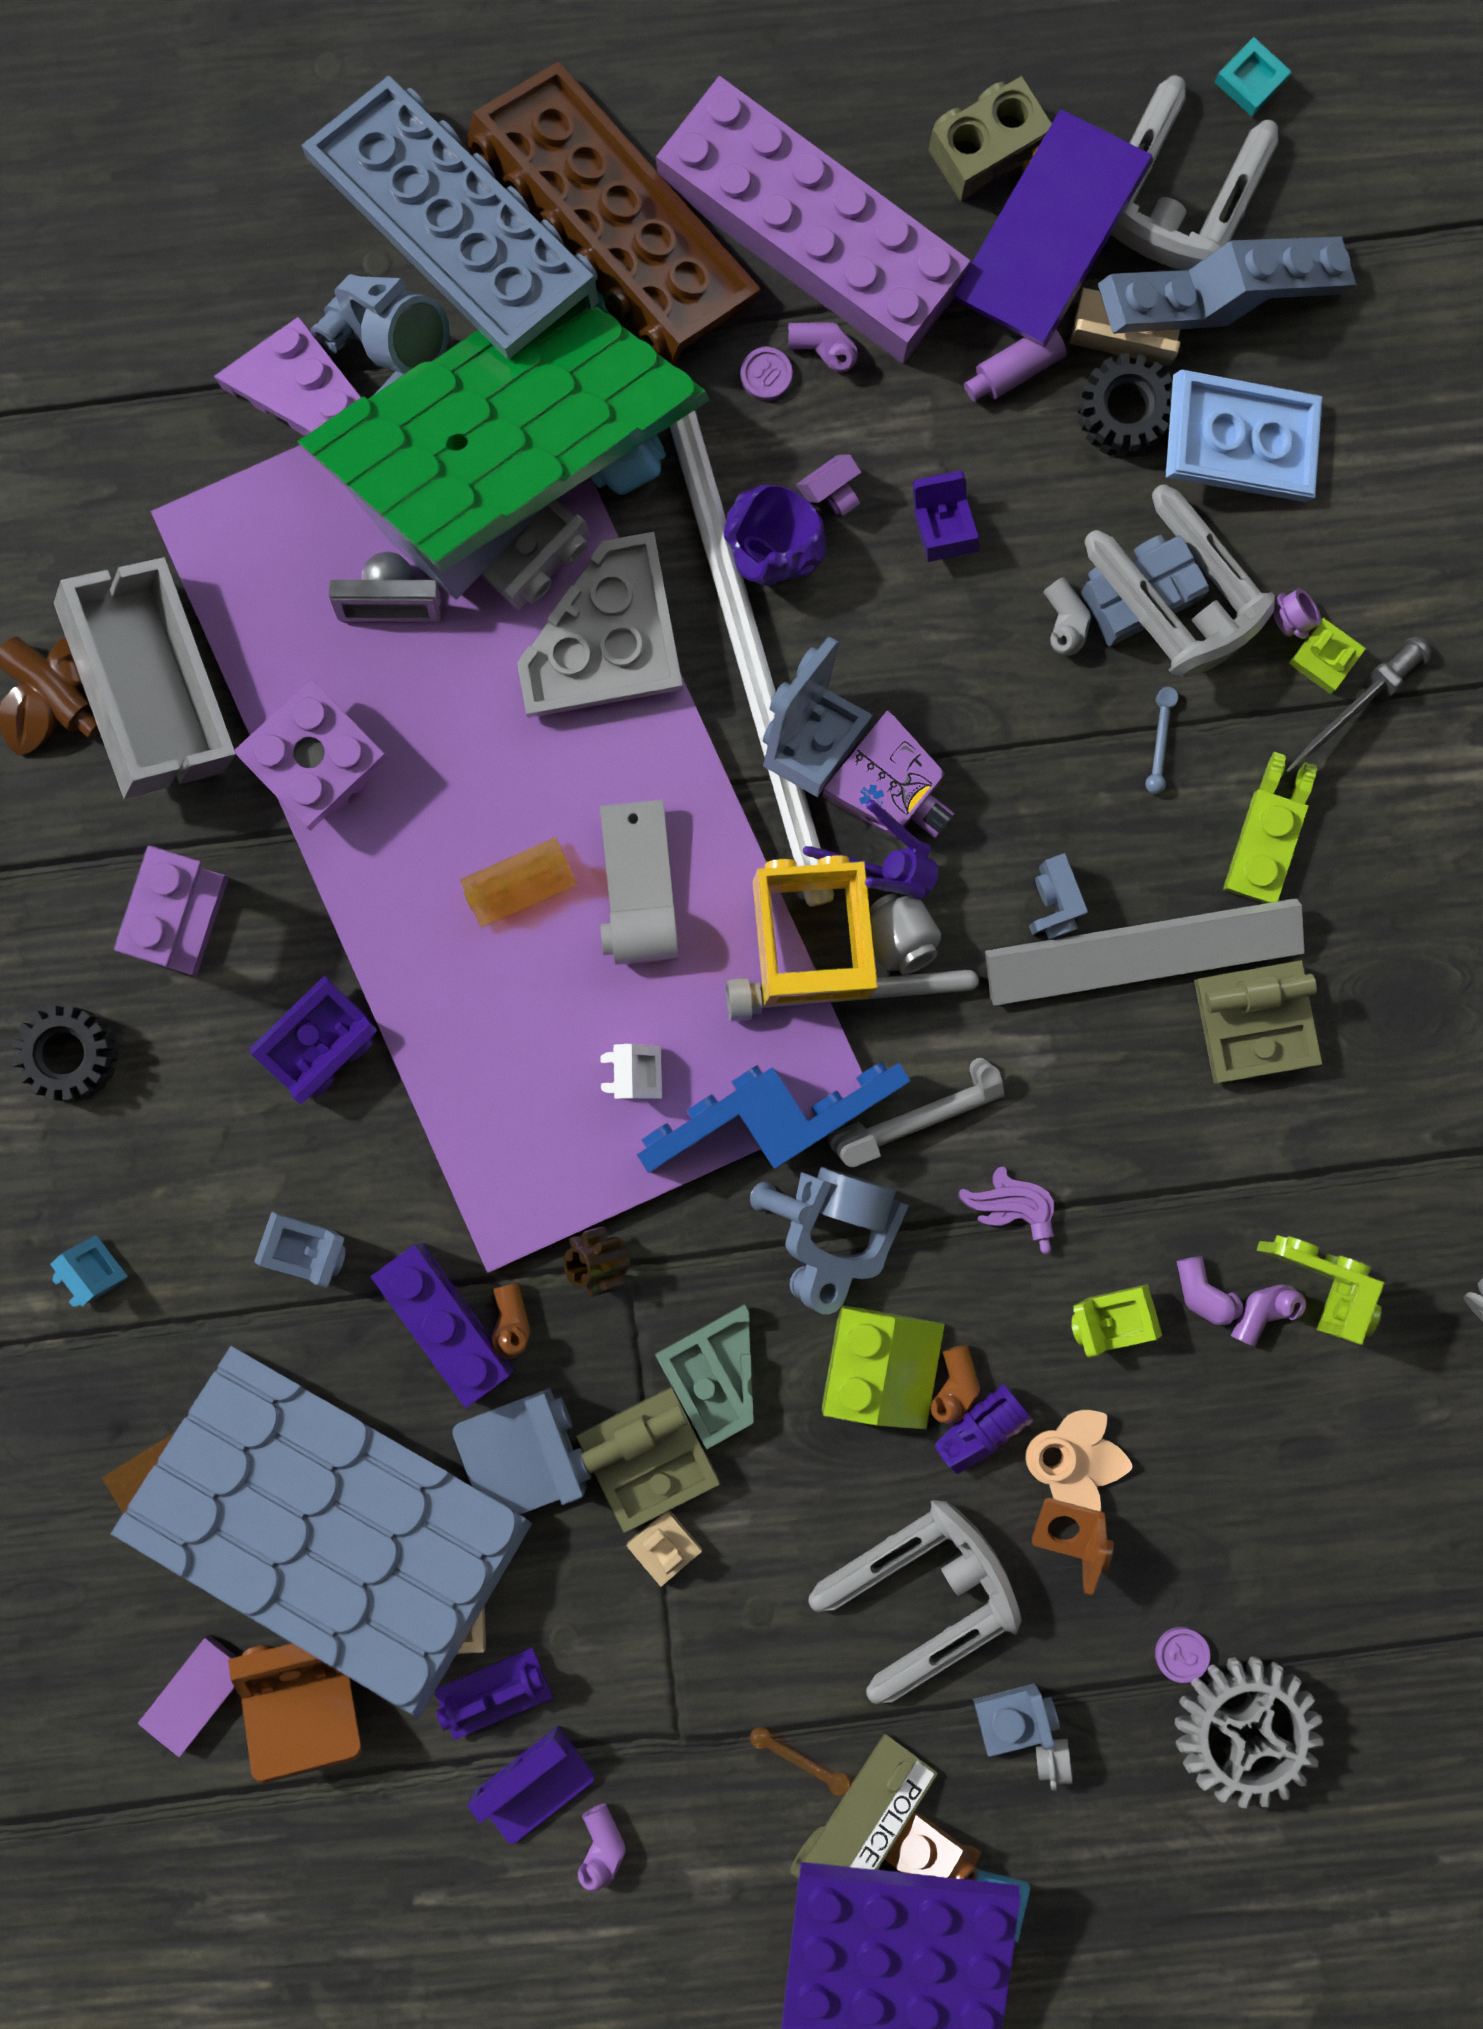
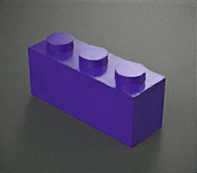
M424 1243L414 1244L371 1276L372 1280L465 1408L516 1371L508 1359L500 1357L495 1352L491 1344L490 1334Z

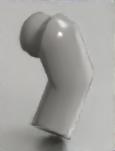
M1062 577L1043 592L1058 612L1050 643L1057 653L1073 655L1085 644L1091 614L1066 578Z

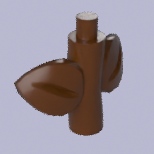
M20 637L10 638L0 646V669L21 684L14 687L0 704V730L5 742L15 754L30 753L43 745L50 737L57 720L69 732L80 730L89 739H94L100 734L88 698L81 691L84 690L66 637L60 639L55 644L47 658L29 646Z

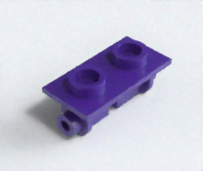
M533 1647L436 1688L434 1692L440 1705V1709L436 1711L439 1723L444 1731L450 1730L453 1740L553 1698Z

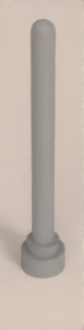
M972 970L876 977L877 989L869 999L970 991L977 987L979 979L978 975ZM748 977L726 979V1004L730 1022L751 1020L752 1014L762 1013V1008L841 1002L827 1001L764 1006L763 990L759 982L750 983Z

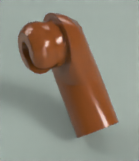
M519 1282L493 1289L499 1317L491 1336V1344L495 1352L505 1359H513L526 1349L531 1332Z
M968 1344L942 1351L950 1378L931 1404L933 1417L942 1424L956 1423L962 1420V1416L969 1411L980 1393V1385Z

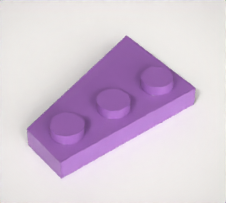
M299 317L214 376L223 390L234 396L239 394L250 400L255 408L267 415L271 412L288 422L292 429L304 436L361 398Z

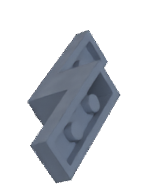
M1342 236L1229 241L1190 270L1110 274L1099 282L1098 286L1112 333L1115 334L1224 327L1230 325L1269 298L1339 295L1356 286V282L1350 266L1349 254L1345 249Z

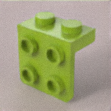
M1276 1235L1274 1243L1260 1241L1256 1251L1334 1280L1320 1317L1317 1331L1362 1345L1365 1335L1370 1337L1374 1333L1381 1316V1306L1376 1303L1384 1282L1368 1277L1371 1269L1370 1266L1343 1256L1336 1257L1327 1254L1325 1260L1317 1258L1319 1247L1289 1236L1285 1238Z

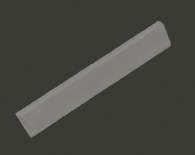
M1296 898L987 950L985 955L990 998L995 1006L1304 954L1302 905Z

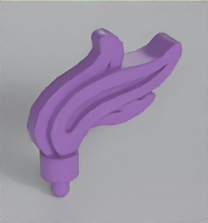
M999 1167L992 1176L995 1190L972 1193L965 1189L959 1190V1199L967 1207L975 1211L992 1212L989 1216H978L977 1220L986 1225L1001 1226L1015 1219L1022 1218L1030 1224L1033 1240H1039L1041 1252L1043 1254L1051 1252L1049 1238L1054 1237L1051 1223L1054 1201L1049 1192L1041 1186L1010 1179L1007 1176L1006 1167Z

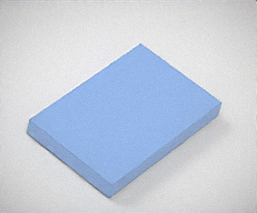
M1180 370L1173 375L1166 478L1301 502H1308L1314 499L1316 495L1322 396Z

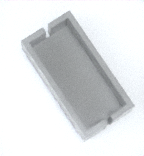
M165 557L118 567L110 589L112 595L110 598H105L111 582L108 570L60 580L54 606L123 799L168 788L175 776H177L179 784H184L225 773L236 754L233 752L234 748Z

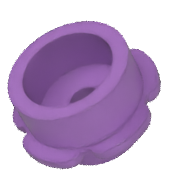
M1300 588L1287 596L1285 593L1277 596L1278 608L1274 610L1273 616L1280 630L1287 636L1295 634L1301 639L1308 638L1311 629L1321 623V615L1313 599Z

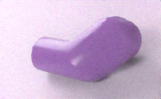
M789 323V349H814L823 361L836 372H847L856 364L858 358L857 348L836 323Z
M1203 1256L1176 1261L1185 1304L1191 1311L1216 1325H1228L1241 1316L1243 1304L1237 1294L1234 1292L1224 1293L1208 1284Z
M1283 1284L1253 1292L1248 1297L1231 1336L1256 1347L1267 1322L1287 1317L1294 1320L1302 1316L1306 1308L1304 1295L1293 1286Z
M606 1803L597 1805L582 1815L593 1843L578 1870V1879L581 1885L589 1891H598L613 1881L626 1851L624 1841Z

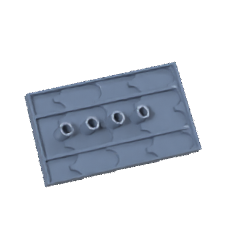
M230 1346L219 1363V1368L216 1372L214 1371L189 1410L187 1418L183 1419L158 1458V1463L153 1466L128 1505V1510L126 1513H123L110 1534L419 1718L532 1523L442 1468Z

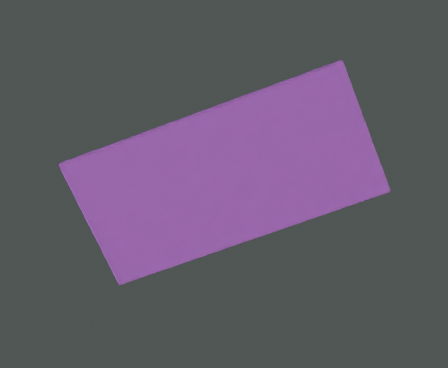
M299 445L154 509L151 513L249 735L312 678L388 757L367 777L368 782L361 793L350 795L348 805L344 809L336 812L331 811L311 831L279 799L278 801L487 1273L760 1150L761 1148L741 1117L738 1116L651 1173L647 1172L637 1156L638 1153L646 1149L641 1139L666 1123H669L673 1131L691 1120L686 1110L711 1094H714L718 1102L736 1091L731 1081L756 1065L760 1067L763 1073L772 1067L775 1069L808 1121L816 1116L811 1106L834 1091L838 1090L841 1096L845 1098L859 1089L861 1086L856 1077L861 1075L862 1071L830 1002L762 1008V1013L752 1014L751 1020L729 1021L726 1004V979L748 977L750 983L759 982L760 987H762L752 881L757 869L765 868V863L767 862L682 675L683 690L528 718L526 715L517 666L518 660L528 646H532L548 623L547 619L570 586L574 585L579 579L600 543L619 538L592 478L589 477L556 499L572 515L578 514L586 521L590 532V537L587 539L588 547L575 563L570 566L564 563L550 578L552 584L549 590L536 603L530 604L527 602L518 611L484 578L479 576L457 600L438 585L443 603L442 621L439 622L339 621L329 599L330 580H362L361 576L364 565L375 553L385 551L398 553L412 567L414 580L433 579L397 549L340 481ZM663 800L679 959L615 965L614 955H603L600 924L610 923L611 911L600 806ZM771 893L778 973L816 971L781 893ZM618 1044L661 1045L662 1099H615L614 1093L602 1091V1083L614 1082V1063H601V1056L608 1052H614V1045Z

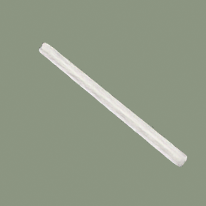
M694 410L672 424L670 429L765 757L768 745L763 743L762 740L768 725L774 718V713L769 710L776 691L743 577L737 570L733 550L724 538V528L727 521ZM768 770L793 858L796 860L797 866L818 865V859L803 854L805 846L821 849L804 790ZM833 889L803 891L806 903L809 906L828 903L834 897Z

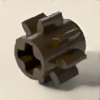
M599 1227L585 1231L583 1235L569 1240L572 1248L565 1254L564 1270L567 1278L574 1286H587L589 1297H594L610 1292L611 1289L625 1284L621 1275H624L629 1269L630 1255L627 1246L619 1237L607 1238L605 1227Z

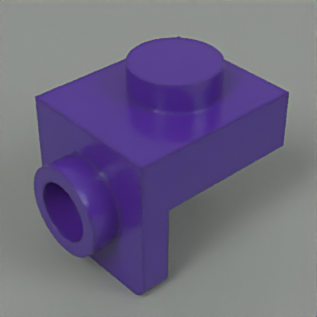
M955 471L915 480L913 482L914 517L927 561L931 562L979 552V537L967 502V486L964 472Z

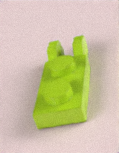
M1273 752L1260 788L1253 794L1223 887L1224 891L1263 904L1278 902L1308 809V805H1305L1311 793L1317 773L1316 765L1305 762L1297 773L1291 798L1287 799L1275 795L1274 792L1286 766V755Z

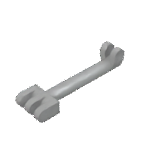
M976 1058L971 1062L969 1068L974 1083L973 1087L867 1129L860 1122H856L832 1132L828 1138V1144L849 1167H855L881 1157L878 1149L879 1146L1004 1097L1000 1072L986 1059Z

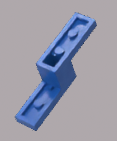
M881 1061L856 1077L861 1087L843 1098L839 1091L836 1090L811 1106L816 1116L808 1121L775 1069L772 1067L763 1073L760 1067L756 1065L731 1081L736 1091L718 1102L714 1094H711L686 1110L691 1120L673 1131L669 1123H666L641 1139L646 1149L638 1153L637 1156L647 1172L651 1173L734 1118L740 1116L775 1169L910 1082V1079L899 1063L887 1069L884 1062Z

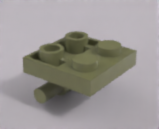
M1302 960L1194 980L1214 1084L1322 1064L1309 996L1316 995L1317 993L1316 981L1313 974L1305 975Z
M672 1386L578 1433L576 1436L584 1451L581 1454L588 1471L595 1473L624 1533L720 1485V1480Z

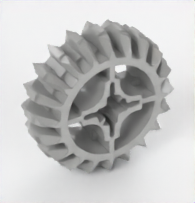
M1233 1657L1228 1659V1674L1223 1675L1216 1665H1209L1208 1673L1213 1681L1207 1686L1202 1680L1194 1678L1191 1685L1199 1693L1196 1700L1189 1696L1181 1697L1180 1704L1191 1713V1716L1175 1718V1726L1179 1730L1188 1733L1176 1740V1746L1180 1752L1189 1754L1183 1761L1186 1770L1189 1773L1199 1772L1196 1782L1203 1790H1208L1215 1786L1214 1795L1219 1801L1226 1802L1234 1793L1238 1806L1247 1808L1252 1794H1254L1258 1803L1262 1807L1268 1808L1271 1801V1791L1275 1790L1283 1800H1289L1290 1792L1285 1784L1293 1779L1297 1785L1301 1787L1306 1786L1307 1780L1299 1771L1302 1765L1309 1768L1318 1767V1760L1308 1752V1748L1324 1746L1323 1738L1319 1734L1310 1731L1322 1724V1718L1317 1712L1309 1711L1315 1699L1308 1691L1298 1692L1301 1681L1294 1674L1283 1678V1668L1275 1662L1267 1666L1264 1671L1262 1661L1257 1657H1250L1244 1672L1240 1662ZM1255 1691L1254 1695L1248 1694L1243 1704L1237 1708L1228 1709L1221 1707L1225 1701L1237 1694ZM1275 1697L1281 1700L1287 1713L1288 1735L1286 1740L1281 1738L1271 1728L1272 1718L1275 1713L1271 1706ZM1252 1722L1265 1738L1255 1735L1254 1738L1250 1739L1247 1736V1741H1244L1231 1725L1242 1729L1247 1724L1251 1729ZM1210 1724L1217 1726L1227 1736L1226 1745L1223 1750L1227 1757L1223 1766L1213 1760L1209 1749L1208 1733ZM1269 1755L1276 1757L1268 1765L1250 1771L1255 1760L1261 1756Z

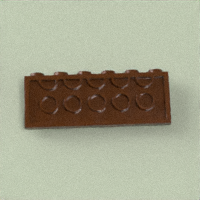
M556 62L473 112L466 140L471 156L475 153L481 155L494 172L495 179L505 189L511 186L517 190L525 200L529 213L539 223L542 220L548 221L559 233L563 246L573 256L579 253L590 262L598 276V280L595 281L596 289L604 296V303L610 314L616 319L621 320L634 336L648 343L656 353L670 364L675 366L683 349L756 301L761 288L559 62Z

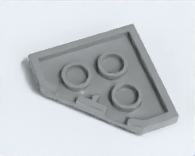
M654 532L602 541L591 556L590 563L574 585L570 586L547 619L548 623L532 646H528L517 662L528 718L683 690Z

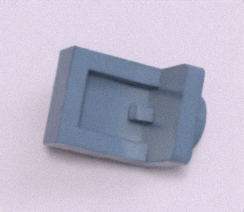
M271 1212L254 1262L259 1266L310 1280L315 1285L327 1288L331 1276H337L342 1268L345 1259V1247L342 1246L344 1237L330 1228Z

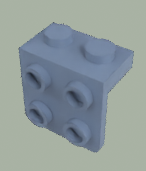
M828 637L818 650L811 647L806 652L798 667L797 677L791 685L784 682L778 688L769 707V710L774 713V718L768 725L762 740L763 743L768 745L763 767L816 797L819 796L869 729L873 716L828 690L839 647V641Z
M551 1388L461 1421L453 1429V1437L471 1486L519 1515L559 1499L562 1504L583 1497L588 1488L585 1481L591 1479V1474L581 1455L583 1452L581 1448L573 1450L566 1431L572 1428L568 1410L561 1397L554 1399Z

